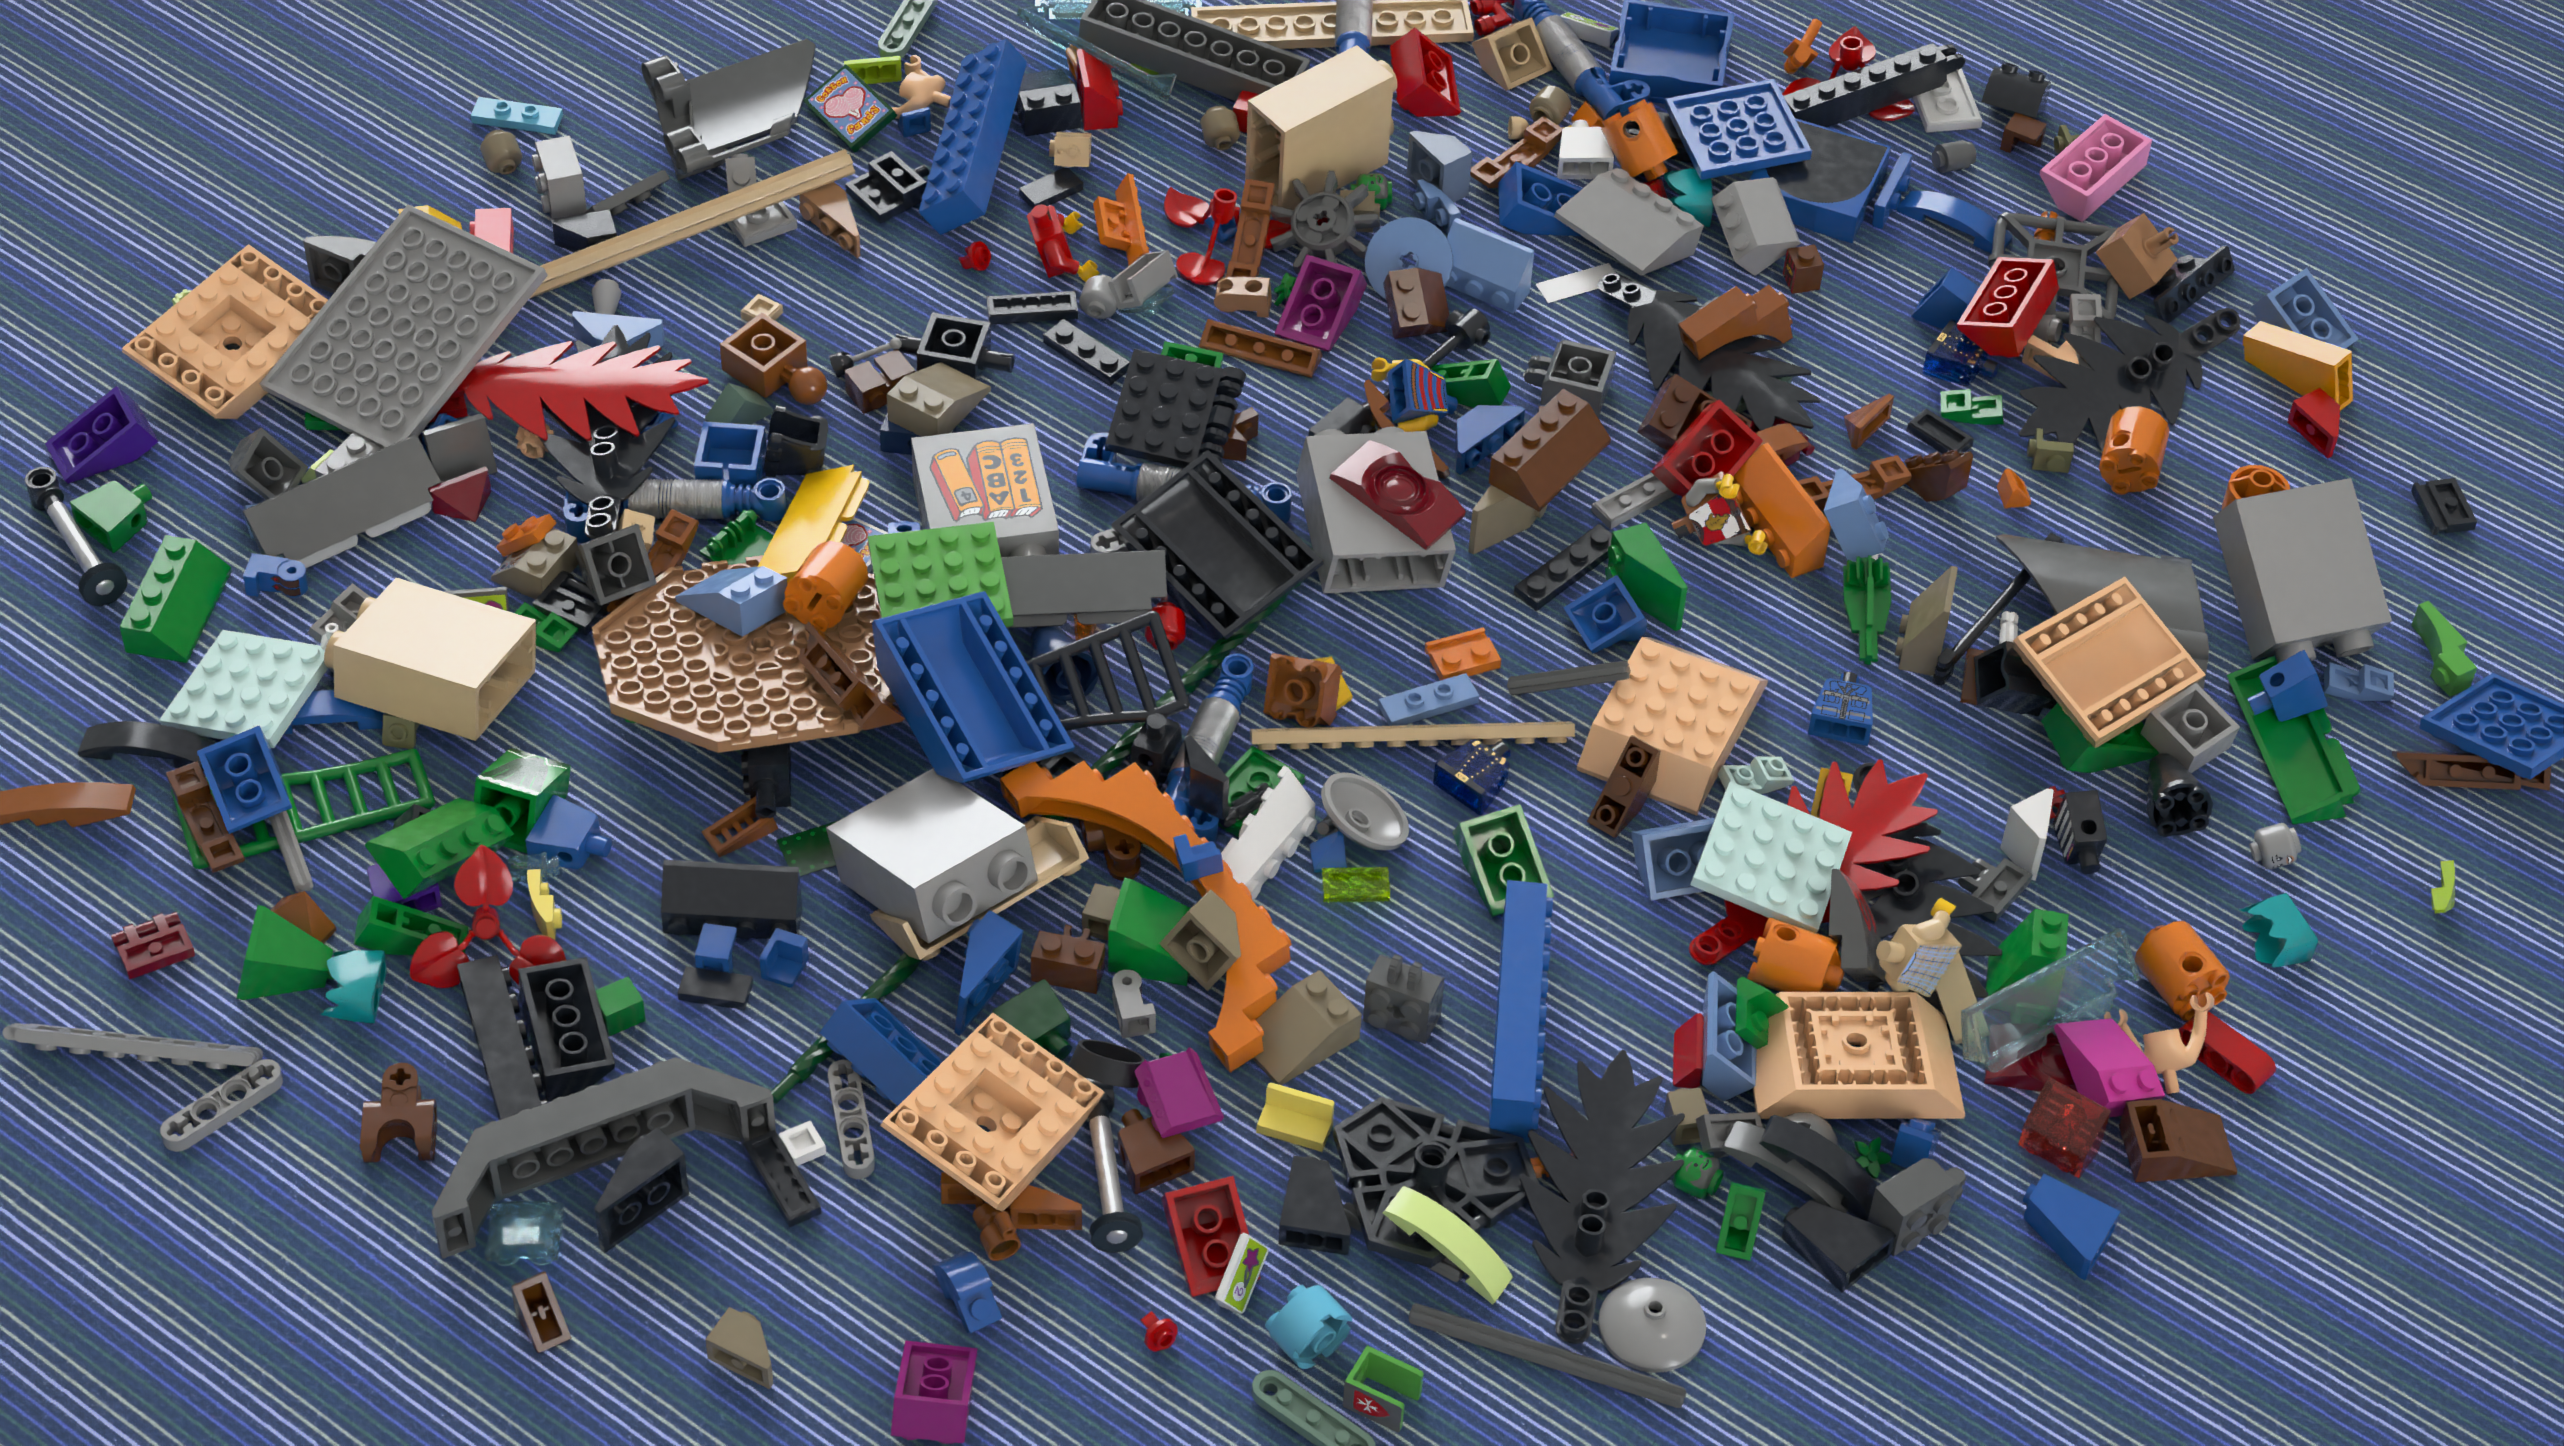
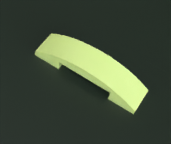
M1403 1186L1384 1210L1383 1214L1409 1236L1416 1231L1469 1275L1465 1282L1492 1305L1513 1278L1496 1252L1472 1228L1449 1210L1425 1195Z

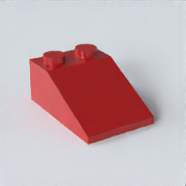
M1234 1176L1167 1192L1161 1198L1169 1231L1191 1298L1218 1291L1240 1234L1246 1233L1249 1235Z

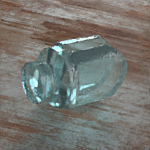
M541 852V854L512 856L508 859V866L513 869L510 871L513 882L527 881V870L541 869L543 882H548L549 873H552L553 877L560 876L559 856L548 860L547 852Z

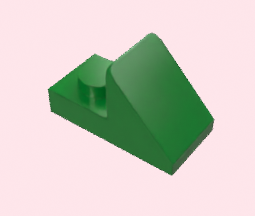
M1742 976L1737 979L1735 1033L1754 1048L1760 1049L1768 1045L1769 1017L1788 1009L1789 1006L1767 988Z
M1731 1182L1716 1253L1751 1260L1766 1190Z

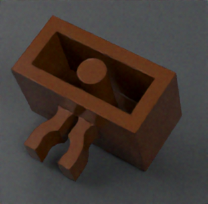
M1065 925L1063 935L1039 930L1031 954V981L1039 982L1045 979L1049 985L1097 994L1105 970V943L1091 941V929L1084 928L1082 936L1077 938L1072 937V925Z

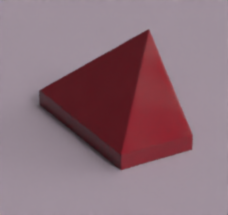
M487 467L479 468L429 487L428 491L433 499L430 502L433 513L476 522L491 493Z

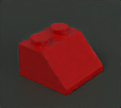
M1077 49V93L1081 101V117L1084 131L1118 128V116H1123L1122 99L1116 98L1119 97L1118 80L1112 79L1109 67L1083 49Z

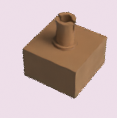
M2145 213L2117 228L2096 251L2098 257L2129 299L2157 284L2178 260L2169 248L2178 243L2177 233L2169 237V234L2174 232V229L2171 227H2167L2158 233Z

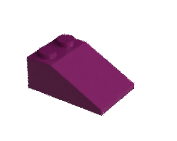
M1306 255L1275 330V336L1330 352L1357 311L1366 289L1367 283L1361 270Z
M905 1340L894 1395L891 1436H900L907 1440H936L944 1444L965 1442L978 1348Z

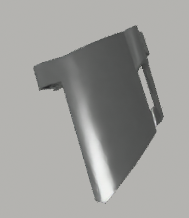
M805 39L686 81L679 70L678 63H673L667 55L642 63V74L656 103L664 134V144L673 162L677 180L679 181L721 166L728 157L789 135L791 125L796 123L805 98L816 45L810 40ZM770 133L769 136L724 151L727 147Z
M2007 534L1996 536V540L2021 563L2036 582L2054 610V616L2121 578L2126 577L2206 674L2209 643L2208 636L2205 633L2199 590L2191 567L2192 559L2161 555V558ZM2206 675L2197 682L2202 689H2204Z

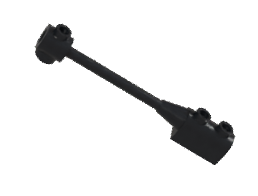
M1455 309L1445 323V329L1448 330L1450 338L1429 354L1422 362L1431 369L1456 347L1467 350L1474 344L1480 347L1486 345L1491 335L1487 318L1476 309H1469L1466 313ZM1388 389L1383 395L1390 404V392ZM1347 397L1311 427L1308 436H1314L1321 431L1329 429L1340 430L1344 434L1375 433L1376 423L1367 401L1359 404Z

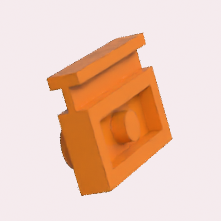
M1484 627L1425 643V653L1429 655L1430 662L1440 681L1465 673L1469 677L1501 668V658L1490 638H1487Z

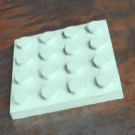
M222 630L159 721L161 725L179 728L200 736L223 740L260 726L270 747L274 748L328 670L324 663L325 650L320 645Z
M1730 781L1723 795L1690 885L1765 917H1771L1817 933L1831 895L1832 869H1840L1852 832Z

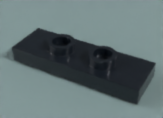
M1075 291L986 297L988 320L991 322V325L1078 319Z
M775 1130L743 1143V1150L789 1228L822 1214L819 1202Z

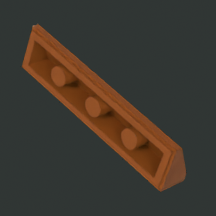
M1207 319L1199 344V348L1221 352L1224 355L1308 378L1313 377L1323 355L1321 350L1210 319Z

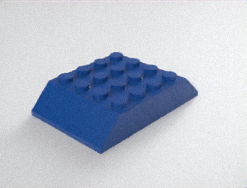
M985 591L873 621L872 629L877 669L937 775L964 783L1074 750L1073 742Z

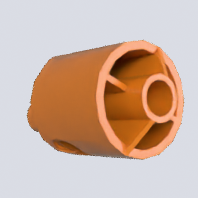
M1643 99L1628 108L1629 114L1622 117L1619 112L1602 121L1605 127L1601 128V131L1621 169L1628 172L1632 178L1643 173L1649 182L1668 172L1663 161L1676 155L1678 151L1653 103L1647 104L1646 100ZM1628 121H1635L1639 125L1638 135H1631L1627 132L1626 124Z
M2139 406L2126 407L2117 411L2111 417L2099 470L2102 478L2111 485L2113 492L2124 495L2128 492H2142L2157 486L2170 432L2168 423L2157 412Z
M2263 465L2240 467L2230 477L2222 503V510L2235 499L2289 490L2290 485L2282 474L2272 468Z
M827 541L818 544L801 564L797 574L787 583L784 592L785 599L783 601L785 611L792 614L805 625L810 622L822 632H825L827 628L834 627L842 620L845 611L854 603L867 583L868 570L862 556L852 547L841 542Z
M1769 917L1763 932V936L1766 938H1758L1753 952V956L1757 957L1758 962L1752 963L1747 979L1779 992H1834L1838 990L1845 973L1841 969L1840 941Z
M2176 921L2165 926L2161 925L2152 929L2145 936L2144 942L2136 952L2135 964L2171 1010L2179 1015L2182 1020L2187 1021L2195 1015V1010L2190 1004L2192 995H2196L2198 1005L2202 1008L2207 1004L2206 992L2213 996L2214 1005L2219 1004L2226 998L2227 991L2225 987L2230 978L2228 970L2189 923Z

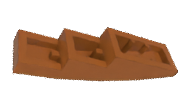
M69 782L33 785L0 791V825L29 818L36 826L66 820L73 828L129 815L136 788L132 784Z
M941 1172V1204H976V1208H978L982 1204L987 1203L947 1173ZM1028 1185L1004 1210L1008 1212L1016 1229L1082 1230V1204Z

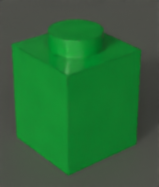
M629 976L596 990L608 1037L646 1021L644 1001Z

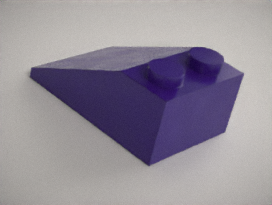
M116 386L49 439L45 445L64 481L69 484L133 462L159 441L140 406Z

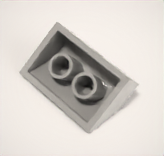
M1775 178L1736 181L1711 198L1735 263L1752 275L1756 276L1786 254L1788 248H1795L1801 244Z

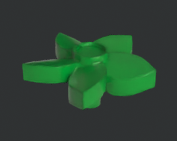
M1287 272L1285 273L1280 286L1274 288V292L1279 294L1274 305L1279 306L1284 298L1289 299L1297 279L1296 277H1292Z
M1880 1137L1873 1139L1869 1146L1864 1142L1855 1141L1856 1150L1861 1155L1855 1160L1866 1169L1872 1178L1877 1179L1880 1173V1165L1891 1161V1157L1887 1153L1879 1152L1881 1148Z

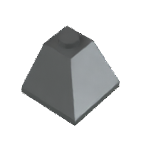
M259 428L240 440L228 461L232 472L265 500L297 487L308 468L306 464L263 428Z

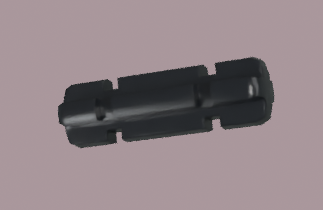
M1262 783L1254 788L1255 792L1250 790L1231 802V807L1228 806V817L1223 820L1219 819V823L1224 828H1228L1237 822L1236 818L1241 820L1249 815V813L1257 810L1260 807V803L1262 804L1263 802L1261 800L1262 795L1268 787H1271L1267 783Z

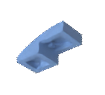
M2329 662L2324 669V693L2352 700L2389 701L2394 697V673L2364 664L2359 671Z

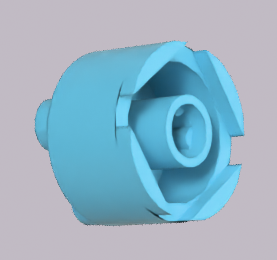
M1299 1285L1290 1292L1287 1297L1289 1302L1280 1312H1276L1267 1320L1265 1328L1269 1331L1270 1337L1299 1368L1307 1369L1316 1365L1312 1360L1322 1353L1327 1358L1342 1344L1351 1329L1346 1323L1347 1321H1352V1317L1323 1286L1316 1285L1306 1288L1304 1285Z

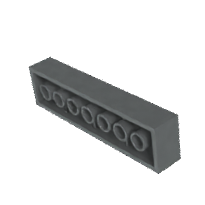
M1092 0L1080 18L1079 44L1235 101L1241 91L1261 94L1309 70L1310 59L1148 0Z

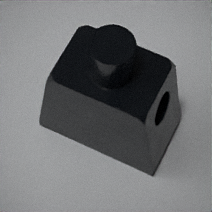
M1151 714L1133 741L1130 765L1136 762L1143 772L1149 771L1155 779L1159 791L1165 783L1182 745L1181 725L1176 721L1165 718L1161 714ZM1148 761H1153V765L1148 766Z

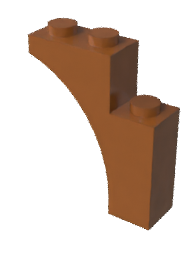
M1770 285L1765 286L1752 296L1749 293L1744 294L1735 286L1678 324L1682 343L1699 360L1729 342L1752 335H1769L1777 338L1784 344L1793 338L1791 330L1793 322L1787 308L1789 307V302L1782 292L1779 291L1777 293Z

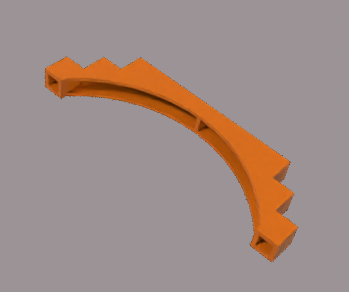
M1084 760L1054 779L1046 767L1040 768L1036 762L1019 766L1000 778L1003 797L1020 818L1028 814L1057 815L1082 819L1110 827L1130 835L1151 847L1170 861L1180 872L1181 869L1176 858L1173 837L1186 834L1190 847L1208 842L1206 838H1199L1190 819L1186 815L1180 816L1175 810L1176 807L1172 798L1166 792L1162 794L1158 790L1156 781L1151 773L1147 770L1143 772L1136 762L1107 780H1104L1096 768L1092 770ZM1222 860L1223 872L1194 879L1190 882L1201 897L1212 890L1236 914L1241 956L1226 971V985L1222 1008L1216 1027L1208 1032L1210 1049L1231 1073L1264 1051L1262 1041L1264 1031L1256 1019L1277 1001L1276 991L1278 987L1270 974L1291 961L1289 948L1291 941L1283 929L1277 930L1271 923L1272 919L1267 910L1262 905L1258 907L1253 902L1252 895L1247 886L1242 882L1239 884L1236 882L1230 867Z

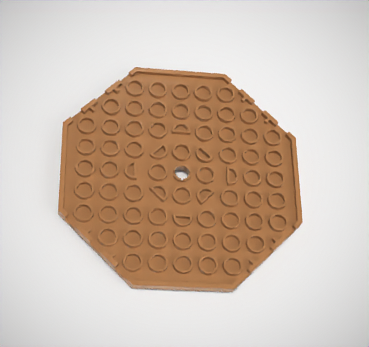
M763 555L745 557L746 563L728 565L727 560L701 563V569L683 571L682 566L669 567L655 578L657 585L638 591L592 627L593 641L611 714L717 753L856 734L862 730L857 724L850 708L848 711H845L839 707L799 660L800 649L807 648L810 634L805 630V624L801 623L792 614L786 611L742 637L676 602V595L721 570L757 567ZM868 573V580L864 589L854 603L845 611L842 620L834 627L827 628L824 633L893 704L895 699L877 669L872 623L874 620L880 619L881 614L874 575Z

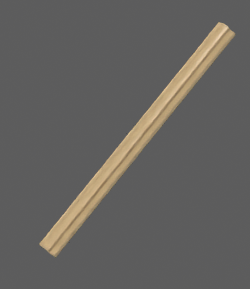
M846 149L840 150L540 265V267L545 269L548 276L530 298L855 174L852 158Z

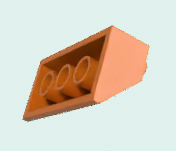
M1765 443L1733 476L1732 484L1740 485L1736 499L1745 514L1749 526L1753 527L1755 531L1762 530L1765 533L1766 537L1763 542L1768 544L1767 547L1776 557L1778 565L1784 568L1791 578L1824 567L1831 525L1769 443Z

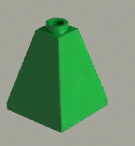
M257 905L236 999L247 1000L325 987L327 979L334 980L327 966V960L332 958L333 949L265 906Z

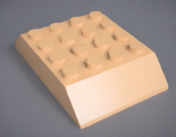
M2126 577L2085 598L2013 640V648L2020 655L2023 662L2029 666L2044 688L2050 692L2063 711L2071 718L2094 748L2099 747L2144 720L2151 711L2194 683H2197L2206 675Z
M1641 637L1628 660L1631 670L1630 678L1616 681L1593 721L1577 765V771L1607 782L1630 736L1633 735L1661 751L1656 782L1648 798L1697 816L1718 777L1719 770L1725 764L1765 690L1768 680L1651 637Z

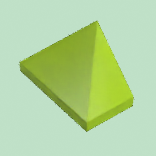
M900 56L844 61V65L849 66L866 84L902 81Z

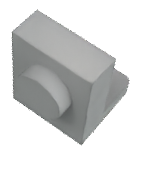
M735 154L731 158L725 159L728 193L757 183L755 157H748L747 154Z

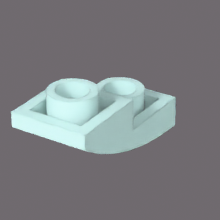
M1755 756L1750 765H1722L1717 774L1725 790L1731 781L1759 794L1782 789L1792 785L1794 782L1782 757Z

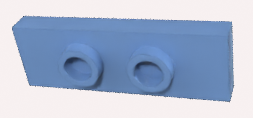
M1465 673L1380 698L1378 700V707L1389 726L1406 725L1479 703V694Z

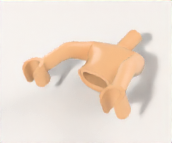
M912 55L910 57L911 64L908 62L904 63L907 76L902 81L899 89V95L909 101L900 107H891L897 114L895 119H899L902 113L926 108L933 102L948 108L950 105L951 96L942 93L946 85L944 78L939 75L931 76L921 69L920 57Z
M2208 992L2205 994L2207 1004L2203 1008L2198 1005L2196 995H2192L2190 999V1004L2195 1010L2192 1034L2187 1046L2181 1040L2179 1029H2171L2143 1035V1052L2139 1042L2127 1025V1013L2123 1009H2119L2120 1021L2118 1025L2152 1062L2156 1073L2163 1074L2166 1094L2180 1092L2176 1071L2194 1065L2202 1049L2207 1029V1013L2214 1006V998ZM2109 1011L2105 1013L2104 1019L2111 1018Z

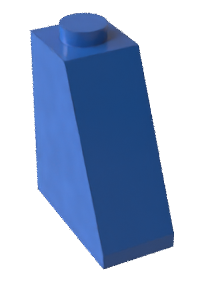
M1951 267L1920 299L1911 317L1944 329L1951 320L1955 322L1951 332L1958 334L1957 323L1979 287Z
M2043 1174L2038 1184L2031 1183L2024 1195L2022 1202L2026 1203L2027 1206L2023 1218L2079 1278L2086 1280L2114 1233L2121 1211Z

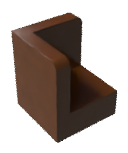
M2015 112L2004 128L2000 150L2011 153L2019 141L2040 148L2043 144L2047 124Z

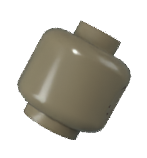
M1552 85L1542 88L1529 105V111L1534 122L1544 116L1557 125L1564 120L1571 109V101L1566 92Z
M1225 106L1209 108L1200 120L1204 141L1209 147L1227 150L1240 137L1236 114Z
M504 130L491 131L485 136L480 146L487 168L494 173L506 175L514 172L523 158L516 137Z

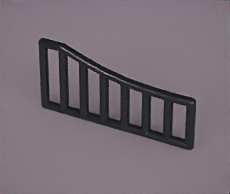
M1156 611L1147 612L1026 661L1055 713L1056 710L1042 668L1060 662L1078 715L1060 719L1066 731L1093 726L1147 722V718L1151 714L1158 713L1166 718L1182 712L1190 706V701L1161 618ZM1150 626L1175 698L1174 701L1159 707L1156 705L1132 636V632ZM1120 638L1144 710L1124 711L1102 644ZM1090 650L1111 712L1090 713L1072 656Z

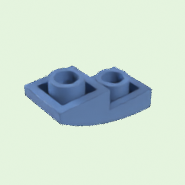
M1423 179L1417 180L1416 193L1413 194L1416 209L1421 210L1426 220L1436 218L1437 224L1442 226L1448 235L1453 221L1456 218H1461L1460 210L1436 186Z

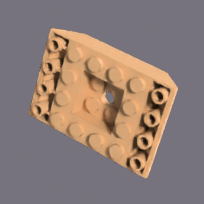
M248 244L122 348V352L214 418L238 419L268 393L263 390L259 383L326 304L328 299ZM237 344L240 348L238 350H228L225 346Z
M1779 992L1776 994L1789 1008L1769 1017L1768 1045L1757 1049L1756 1086L1753 1088L1756 1112H1758L1761 1119H1770L1773 1115L1784 1118L1798 1112H1811L1821 1116L1823 1119H1964L1965 1111L1946 1018L1918 993ZM1851 1045H1860L1861 1047H1853Z
M992 1013L882 1121L881 1127L995 1209L1003 1212L1071 1141L1105 1092L999 1016ZM978 1125L985 1126V1127H987L990 1131L987 1132V1131H985L984 1129H982V1128H981L980 1126H978Z

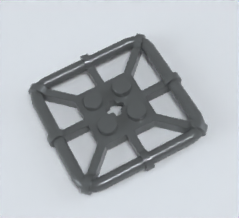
M2008 212L1998 216L1994 228L1992 254L1988 257L1990 269L1998 257L2052 259L2054 264L2058 266V270H2061L2056 271L2059 290L2044 315H2056V318L2062 319L2063 324H2069V312L2056 311L2057 295L2070 297L2071 294H2090L2084 288V280L2087 279L2105 282L2107 288L2105 308L2101 305L2102 318L2113 320L2115 318L2119 284L2108 269L2086 266L2087 256L2096 252L2117 228L2069 221L2061 216H2057L2055 219ZM2023 226L2055 230L2054 241L2035 239ZM2006 230H2009L2027 248V257L2003 254ZM2063 232L2098 236L2084 245L2062 243Z

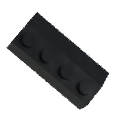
M664 860L661 898L663 933L700 935L703 924L707 923L735 927L737 931L736 937L742 939H770L776 928L799 935L802 915L799 867Z
M587 957L518 969L519 996L547 1101L583 1091L587 1087L596 1084L615 1069V1061Z

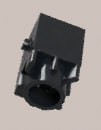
M2005 641L1974 657L1977 705L2018 714L2039 716L2043 708L2052 709L2058 703L2050 692L2044 688L2029 666L2023 662L2020 655L2013 648V642Z

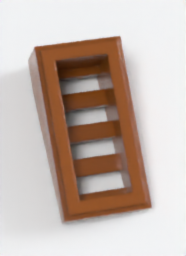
M756 796L701 831L719 858L779 829L773 817L759 818L756 822L752 820L757 817L755 814ZM746 822L749 827L743 829L740 824ZM734 828L738 834L732 837L728 830ZM722 833L727 841L721 844L716 835Z

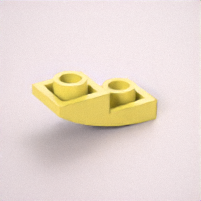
M541 869L527 870V881L534 919L542 935L551 937L556 941V929L562 928L561 908H555L554 896L549 895L548 882L542 883Z

